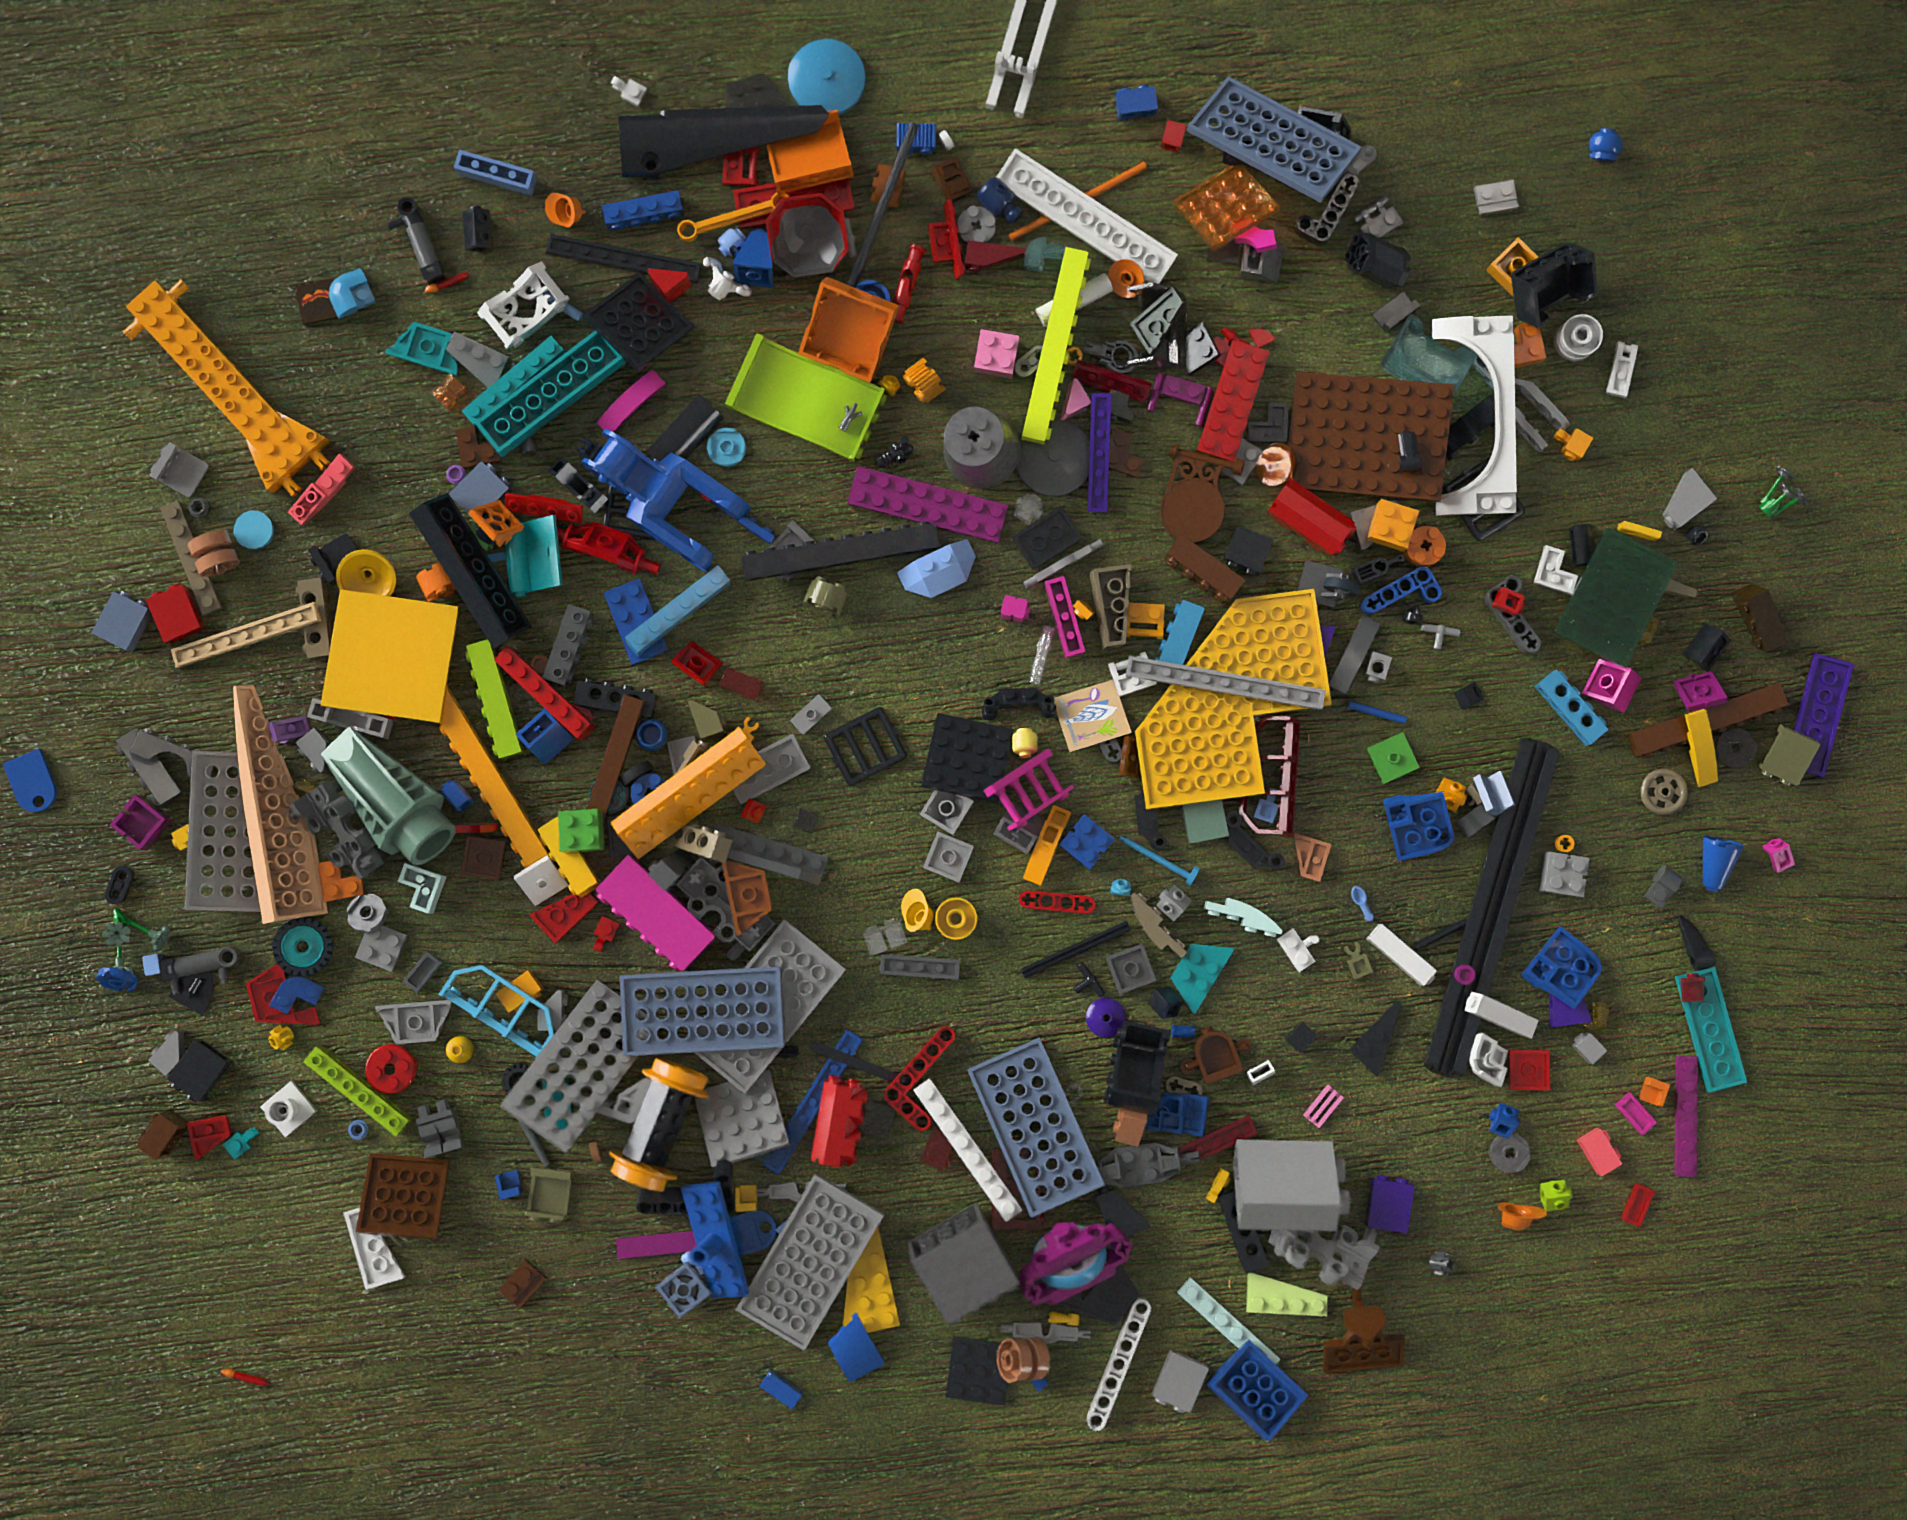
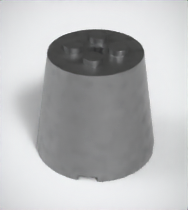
M981 407L964 408L954 414L946 425L943 446L944 460L950 473L961 483L972 488H991L1006 481L1018 465L1021 456L1020 438L1014 426L1003 416ZM975 435H977L978 437H980V438H977V440H978L977 442H973V440H972V439H973V436H975Z

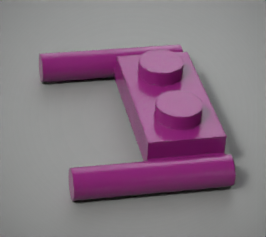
M1158 373L1147 411H1155L1159 394L1200 406L1195 425L1203 427L1213 389L1174 376Z

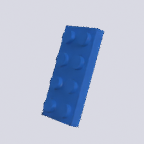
M640 578L603 592L632 665L669 651L664 637L660 638L639 656L625 642V637L654 615Z

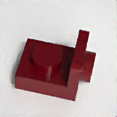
M1699 973L1686 974L1687 977L1680 978L1682 1002L1704 1001L1703 981H1706L1705 977H1699Z

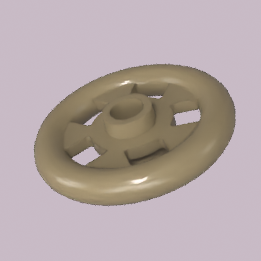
M1661 768L1650 772L1644 778L1640 794L1644 805L1651 812L1658 815H1671L1678 812L1684 806L1688 796V789L1685 780L1680 774L1671 769ZM1663 776L1664 782L1657 784L1655 779ZM1672 780L1678 784L1676 789L1670 784ZM1649 788H1655V796L1649 797ZM1663 788L1667 789V795L1662 794ZM1674 794L1679 797L1675 804L1670 801ZM1658 800L1665 802L1664 808L1656 806Z

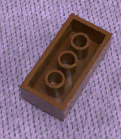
M1180 534L1164 558L1170 568L1174 570L1176 568L1183 572L1181 575L1184 578L1197 582V586L1206 593L1208 591L1214 595L1213 598L1221 604L1224 602L1228 604L1245 581V579L1182 534Z

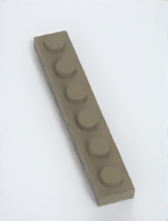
M177 500L160 507L202 615L206 616L223 609L211 577L199 576L195 566V562L199 558H193L187 546L188 542L195 537L181 502Z

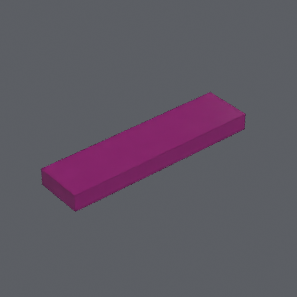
M692 1230L616 1239L618 1259L689 1252L697 1246Z

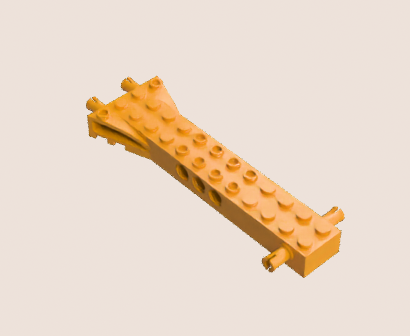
M181 279L169 291L165 290L154 280L126 305L127 309L135 316V321L123 330V333L132 341L142 330H148L244 435L266 490L274 494L283 486L292 497H295L298 494L293 488L298 493L301 492L302 488L291 477L311 459L321 471L325 470L326 467L323 463L329 466L331 462L320 451L331 441L276 411L177 303V299L190 289Z

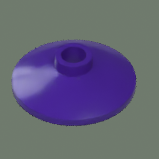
M1111 998L1097 999L1089 1006L1086 1013V1022L1089 1029L1100 1037L1116 1035L1118 1027H1122L1124 1020H1126L1125 1011L1121 1004ZM1104 1014L1110 1016L1109 1021H1103L1102 1017Z

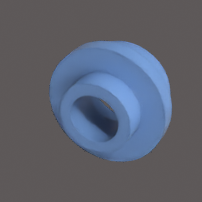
M355 1120L348 1127L349 1135L355 1140L365 1138L369 1131L367 1123L363 1120ZM357 1126L362 1128L361 1133L356 1132Z

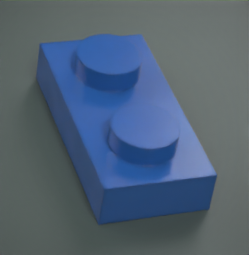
M742 516L738 522L741 526L768 544L772 545L776 540L775 536H773L774 532L766 526L764 528L758 526V521L753 517L748 516L746 518Z

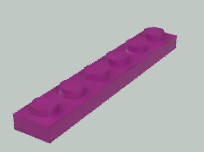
M1676 1056L1675 1176L1697 1177V1056Z

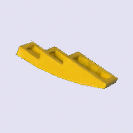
M1701 709L1686 714L1685 719L1689 730L1687 736L1691 748L1689 749V754L1697 785L1702 787L1718 782L1715 749L1707 711Z

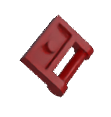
M759 147L724 155L723 185L758 186L756 172ZM744 154L750 155L748 178H743Z

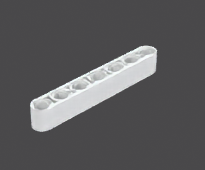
M1137 1297L1130 1306L1088 1411V1426L1094 1431L1103 1429L1149 1317L1151 1307L1148 1300L1144 1297ZM1145 1303L1146 1309L1143 1312H1138L1136 1310L1137 1304ZM1132 1321L1139 1323L1138 1329L1134 1331L1128 1328ZM1124 1340H1129L1132 1344L1130 1348L1123 1349L1121 1348V1343ZM1116 1359L1124 1361V1365L1121 1368L1113 1366ZM1109 1378L1117 1380L1116 1384L1112 1387L1106 1385V1381ZM1101 1397L1109 1398V1402L1106 1405L1098 1403ZM1095 1415L1102 1418L1098 1424L1091 1422V1418Z

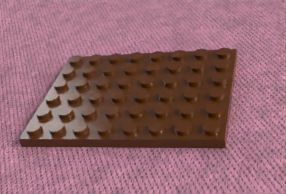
M1297 372L1288 446L1294 451L1296 465L1291 476L1283 481L1282 487L1284 488L1291 478L1309 491L1441 502L1455 384ZM1409 431L1415 432L1422 470L1402 473L1398 434Z

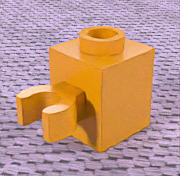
M1577 428L1570 435L1566 431L1559 429L1553 437L1557 441L1564 443L1560 452L1570 461L1580 460L1593 440V437Z

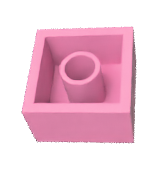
M981 329L974 373L1012 379L1019 336Z

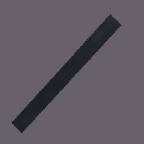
M813 1041L810 1048L811 1051L890 1082L898 1076L897 1073L816 1041ZM901 1076V1082L904 1084L907 1077Z

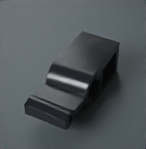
M1399 554L1389 561L1380 557L1356 566L1350 571L1355 583L1362 585L1383 576L1389 570V566L1393 564L1398 565L1405 558L1403 554ZM1375 563H1377L1378 566L1382 565V572L1379 569H1375Z

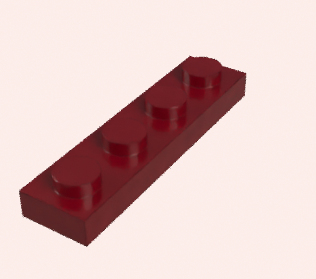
M1077 360L1071 380L1075 378L1080 383L1111 392L1112 389L1130 395L1129 398L1144 403L1152 384Z
M1247 1115L1203 1137L1182 1145L1177 1150L1180 1154L1198 1151L1200 1161L1236 1144V1140H1245L1258 1133L1250 1115Z

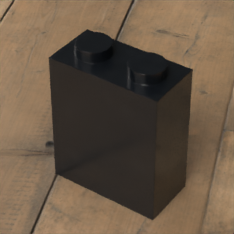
M196 1039L167 1080L171 1082L170 1085L178 1091L183 1090L187 1093V1098L191 1101H205L233 1061L202 1039Z

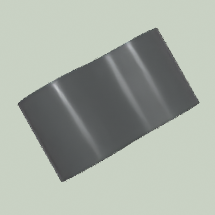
M1482 802L1456 820L1455 823L1465 837L1468 838L1497 816L1486 812Z

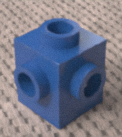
M1500 1102L1496 1109L1493 1108L1490 1113V1132L1509 1139L1514 1130H1517L1519 1126V1110Z

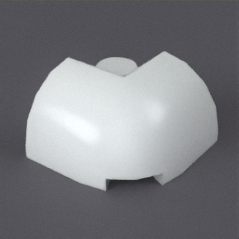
M1483 1033L1477 1034L1470 1054L1472 1070L1483 1080L1494 1086L1502 1087L1507 1071L1504 1063L1508 1050L1497 1045L1498 1042Z

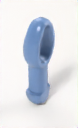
M1354 886L1351 891L1353 901L1360 906L1364 919L1367 922L1373 921L1374 914L1367 904L1366 892L1361 887Z

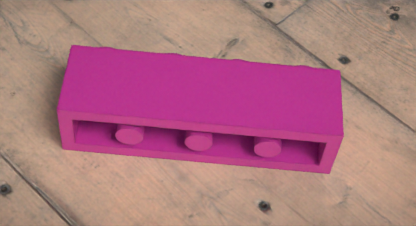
M1065 577L1047 580L1044 585L1064 657L1068 659L1083 655L1085 648Z

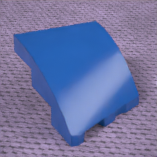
M1165 1093L1159 1102L1155 1115L1149 1116L1144 1129L1157 1132L1163 1130L1177 1134L1187 1133L1203 1137L1205 1135L1209 1096L1189 1093Z
M857 1312L852 1315V1320L846 1327L842 1326L838 1334L833 1336L828 1342L849 1382L885 1364L883 1357L875 1347L874 1341L865 1329L864 1323Z

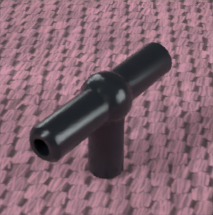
M1080 962L1077 967L1085 979L1073 987L1074 991L1080 993L1090 985L1098 997H1102L1105 992L1097 982L1096 976L1089 971L1084 962Z

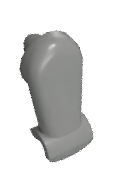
M1370 145L1363 146L1358 156L1344 172V175L1352 173L1357 176L1363 168L1374 161L1377 154L1374 147Z

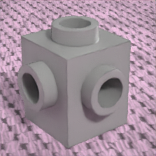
M1173 885L1170 890L1165 888L1158 896L1161 900L1156 906L1170 919L1175 921L1192 900L1178 887Z

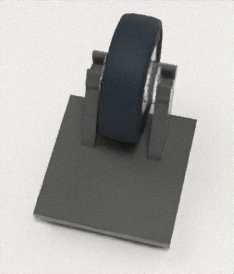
M1305 560L1298 591L1314 589L1317 604L1334 608L1336 600L1345 599V595L1357 596L1360 585L1350 581L1349 575H1343L1344 570Z

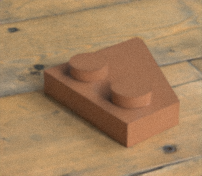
M1295 833L1294 838L1301 877L1320 882L1332 844Z

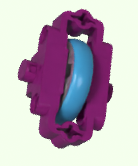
M1073 1222L1068 1224L1058 1223L1051 1231L1043 1235L1037 1243L1032 1256L1033 1262L1024 1265L1019 1270L1018 1286L1025 1298L1031 1300L1034 1305L1044 1302L1057 1304L1112 1277L1116 1273V1267L1129 1259L1128 1252L1131 1250L1132 1245L1123 1231L1118 1229L1115 1224H1108L1104 1227L1100 1224H1093L1086 1227L1076 1225ZM1110 1244L1113 1249L1106 1252V1245ZM1040 1278L1043 1283L1038 1284L1036 1280Z

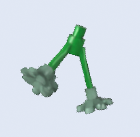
M117 908L113 910L115 925L108 923L106 926L108 930H105L102 936L108 938L106 940L107 945H112L115 942L117 946V958H115V966L113 968L125 970L133 974L131 967L124 966V958H122V940L124 942L130 940V937L127 935L130 932L128 925L147 933L149 937L153 938L151 943L156 951L163 947V942L167 943L170 937L167 935L170 933V929L163 926L161 931L158 932L153 929L149 930L126 917Z

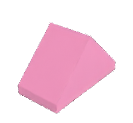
M1074 378L1068 385L1060 418L1062 421L1086 410L1091 404L1078 379Z

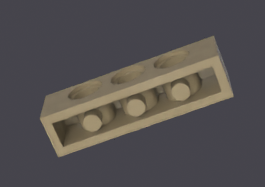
M321 577L297 581L296 595L297 598H300V606L309 604V598L315 595V602H317L322 620L321 622L300 628L301 634L305 638V644H303L304 655L310 660L329 658L333 633L326 583ZM316 634H320L321 639L318 643L313 642V638Z
M689 822L688 826L687 824L662 843L725 863L733 840L725 838V833L715 830L714 834H712V829Z

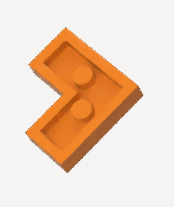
M330 861L318 863L325 902L365 895L363 878L360 880L357 876L343 878L341 867L334 866Z

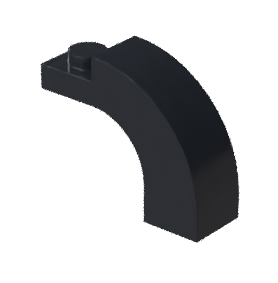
M560 457L548 470L592 512L596 513L608 500L604 494L587 481L564 458Z

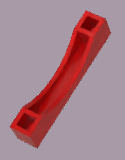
M506 646L494 659L577 739L584 741L597 727L558 693L514 648Z

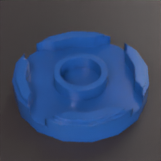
M102 968L98 971L96 980L100 981L99 984L114 991L127 989L130 992L136 989L138 983L135 975L118 968Z

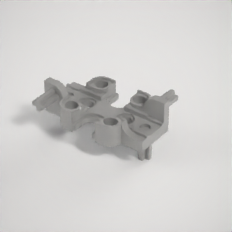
M1346 1225L1334 1232L1332 1240L1321 1238L1317 1230H1272L1268 1241L1275 1247L1276 1255L1286 1256L1287 1261L1291 1265L1303 1269L1308 1258H1316L1322 1266L1319 1275L1321 1281L1329 1285H1336L1342 1281V1284H1347L1356 1290L1362 1286L1368 1264L1377 1254L1380 1247L1374 1244L1377 1235L1376 1229H1369L1367 1227L1363 1239L1358 1241L1357 1233ZM1298 1235L1303 1236L1306 1239V1243L1299 1240ZM1333 1255L1340 1256L1342 1262L1334 1259Z

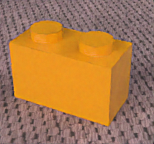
M527 970L511 982L535 999L542 996L540 992L544 990V987L532 970ZM507 986L495 993L508 1013L513 1011L517 1013L526 999Z

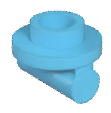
M1125 879L1114 880L1110 894L1130 896V882Z

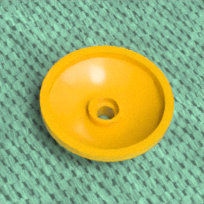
M362 549L349 553L341 560L336 572V581L339 589L391 596L396 586V572L391 562L385 556L376 551ZM365 571H370L372 574L367 575Z

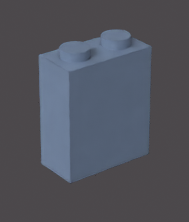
M481 461L449 495L469 513L470 509L497 500L503 502L505 494L512 493V491L508 488L511 484L503 476L499 479L495 475L497 470L490 463L485 465Z
M122 590L120 593L113 591L91 633L133 653L152 614L146 602L140 599L136 602L131 599L132 595Z

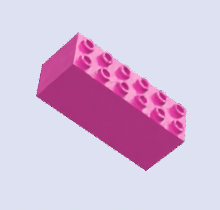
M627 855L595 889L599 893L597 897L603 903L611 904L613 906L611 910L618 917H624L628 920L626 924L633 931L638 930L642 934L640 936L641 939L648 945L653 944L656 947L655 952L662 958L667 957L671 961L669 965L677 972L687 971L718 937L712 933L713 930L701 919L698 920L689 912L688 907L672 892L664 891L647 875L650 871L634 856Z

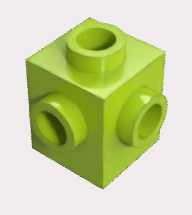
M1564 1180L1540 1184V1198L1545 1211L1569 1208L1572 1191L1570 1187L1566 1186Z

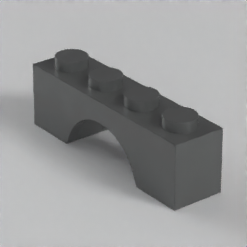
M147 728L144 731L139 730L129 752L148 760L160 752H173L183 759L186 765V775L191 777L192 751L195 748L185 744L182 747L175 745V740L166 736L163 739L155 736L156 732ZM209 766L206 769V773L209 777L214 766Z

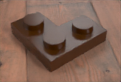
M475 426L455 430L462 468L476 467L481 461L485 465L502 461L501 456L490 443L479 444Z
M1114 428L1110 439L1109 469L1138 479L1145 459L1126 453L1133 434Z

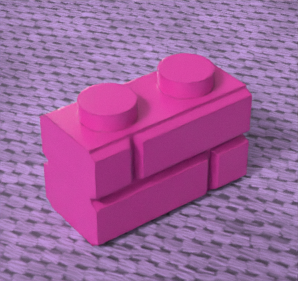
M1006 595L1000 617L1003 620L1010 621L1012 619L1013 622L1021 624L1024 619L1028 620L1031 606L1027 605L1026 599H1015L1013 596Z

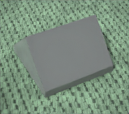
M934 790L919 815L954 835L974 801L968 797Z

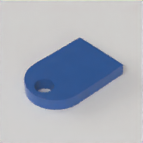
M42 749L34 750L2 763L16 800L23 809L30 812H43L54 804L57 798V787ZM39 796L44 798V804L41 807H38L35 803L36 798Z
M757 1209L756 1211H747L729 1217L740 1257L765 1249L775 1239L777 1233L775 1230L777 1228L776 1222L764 1210ZM764 1221L770 1222L772 1225L771 1231H762L761 1223Z

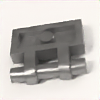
M1387 196L1375 199L1370 206L1358 210V213L1353 216L1355 223L1362 220L1365 224L1359 229L1361 233H1370L1378 238H1382L1403 224V220L1393 206L1387 210L1384 208V205L1389 202ZM1377 211L1379 215L1371 219L1369 215Z

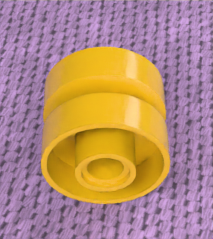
M950 898L938 907L935 922L942 935L958 940L969 936L973 932L977 923V914L972 904L967 900Z

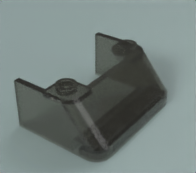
M1154 282L1127 287V291L1139 295L1138 306L1143 312L1171 289ZM1179 291V293L1181 294V296L1183 297V299H1184L1185 302H1186V297H1185V295H1184L1182 292ZM1187 302L1154 355H1149L1147 350H1142L1138 359L1128 360L1127 365L1144 370H1178L1185 368Z

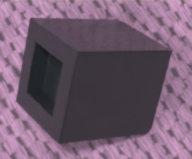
M1170 986L1154 989L1149 1001V1005L1161 1019L1176 1017L1183 1003V1000Z
M1300 1021L1284 1039L1298 1052L1302 1053L1317 1035L1304 1022Z

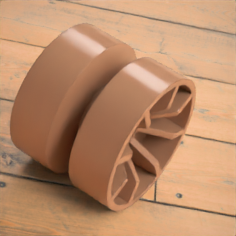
M227 530L207 532L188 542L187 546L191 556L199 558L195 562V566L200 577L221 574L233 569L240 563L235 549H227L232 545Z
M1041 1338L1005 1339L1000 1344L997 1353L998 1369L1003 1379L1007 1382L1041 1380L1048 1372L1049 1352Z

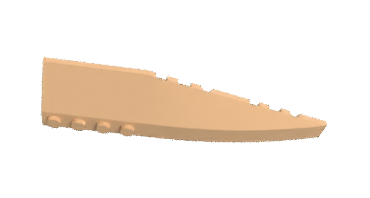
M254 685L234 686L235 727L240 781L263 924L328 914L318 865L319 857L315 835H312L308 829L306 818L299 817L294 820L293 817H288L290 814L289 810L291 809L290 804L298 800L299 795H296L294 791V783L286 763L276 747L278 744L273 742L268 727L269 722L263 715L260 699Z

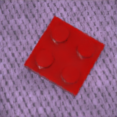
M1508 1050L1509 1090H1550V1050Z

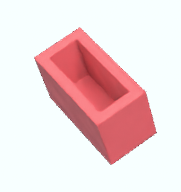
M1595 1128L1578 1138L1577 1142L1596 1174L1603 1176L1622 1165L1620 1161L1621 1155L1615 1147L1611 1146L1609 1142L1611 1138L1605 1130L1602 1131V1129Z

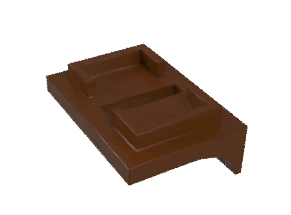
M957 157L933 165L931 172L946 201L950 199L953 201L974 191ZM958 175L960 176V178H957L947 183L945 182V180H948Z

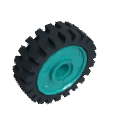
M292 919L283 924L275 934L272 943L273 956L279 967L288 974L299 977L311 976L325 968L330 961L333 952L332 937L327 928L314 919ZM306 942L308 950L302 953L297 950L299 943Z

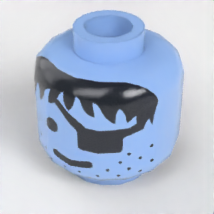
M729 228L719 237L718 243L720 247L718 249L726 257L728 255L736 257L747 238L738 228L735 230Z

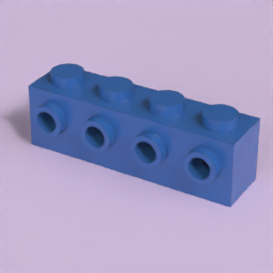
M679 190L602 205L605 224L609 231H617L625 227H637L645 223H657L661 220L677 219L685 216Z

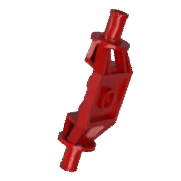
M597 522L578 526L570 524L567 530L557 527L558 540L562 541V550L569 549L580 555L584 552L618 564L619 569L633 572L635 576L638 575L641 569L658 575L661 563L646 559V551L640 548L631 534ZM585 534L583 538H573V535ZM629 550L637 556L636 561L628 557Z

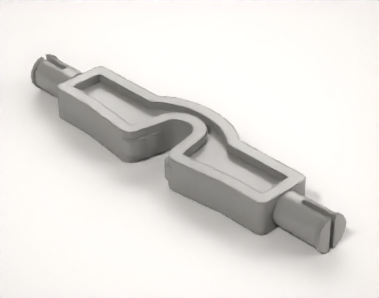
M1099 539L1040 571L1023 582L1026 589L1060 572L1064 567L1071 566L1092 554L1095 550L1103 547V543Z
M810 1181L806 1182L805 1190L809 1185ZM797 1182L772 1184L769 1188H757V1192H765L757 1193V1197L769 1196L770 1199L789 1198L799 1202L803 1195L798 1192ZM845 1183V1184H835V1185L839 1186L840 1188L844 1189L845 1191H847V1188H843V1187H847V1186H846V1183Z
M1014 1322L1013 1325L1001 1324L1000 1333H1013V1337L1019 1338L1039 1337L1045 1344H1051L1058 1340L1078 1341V1338L1090 1339L1091 1330H1078L1077 1326L1051 1323L1049 1333L1043 1335L1040 1322Z

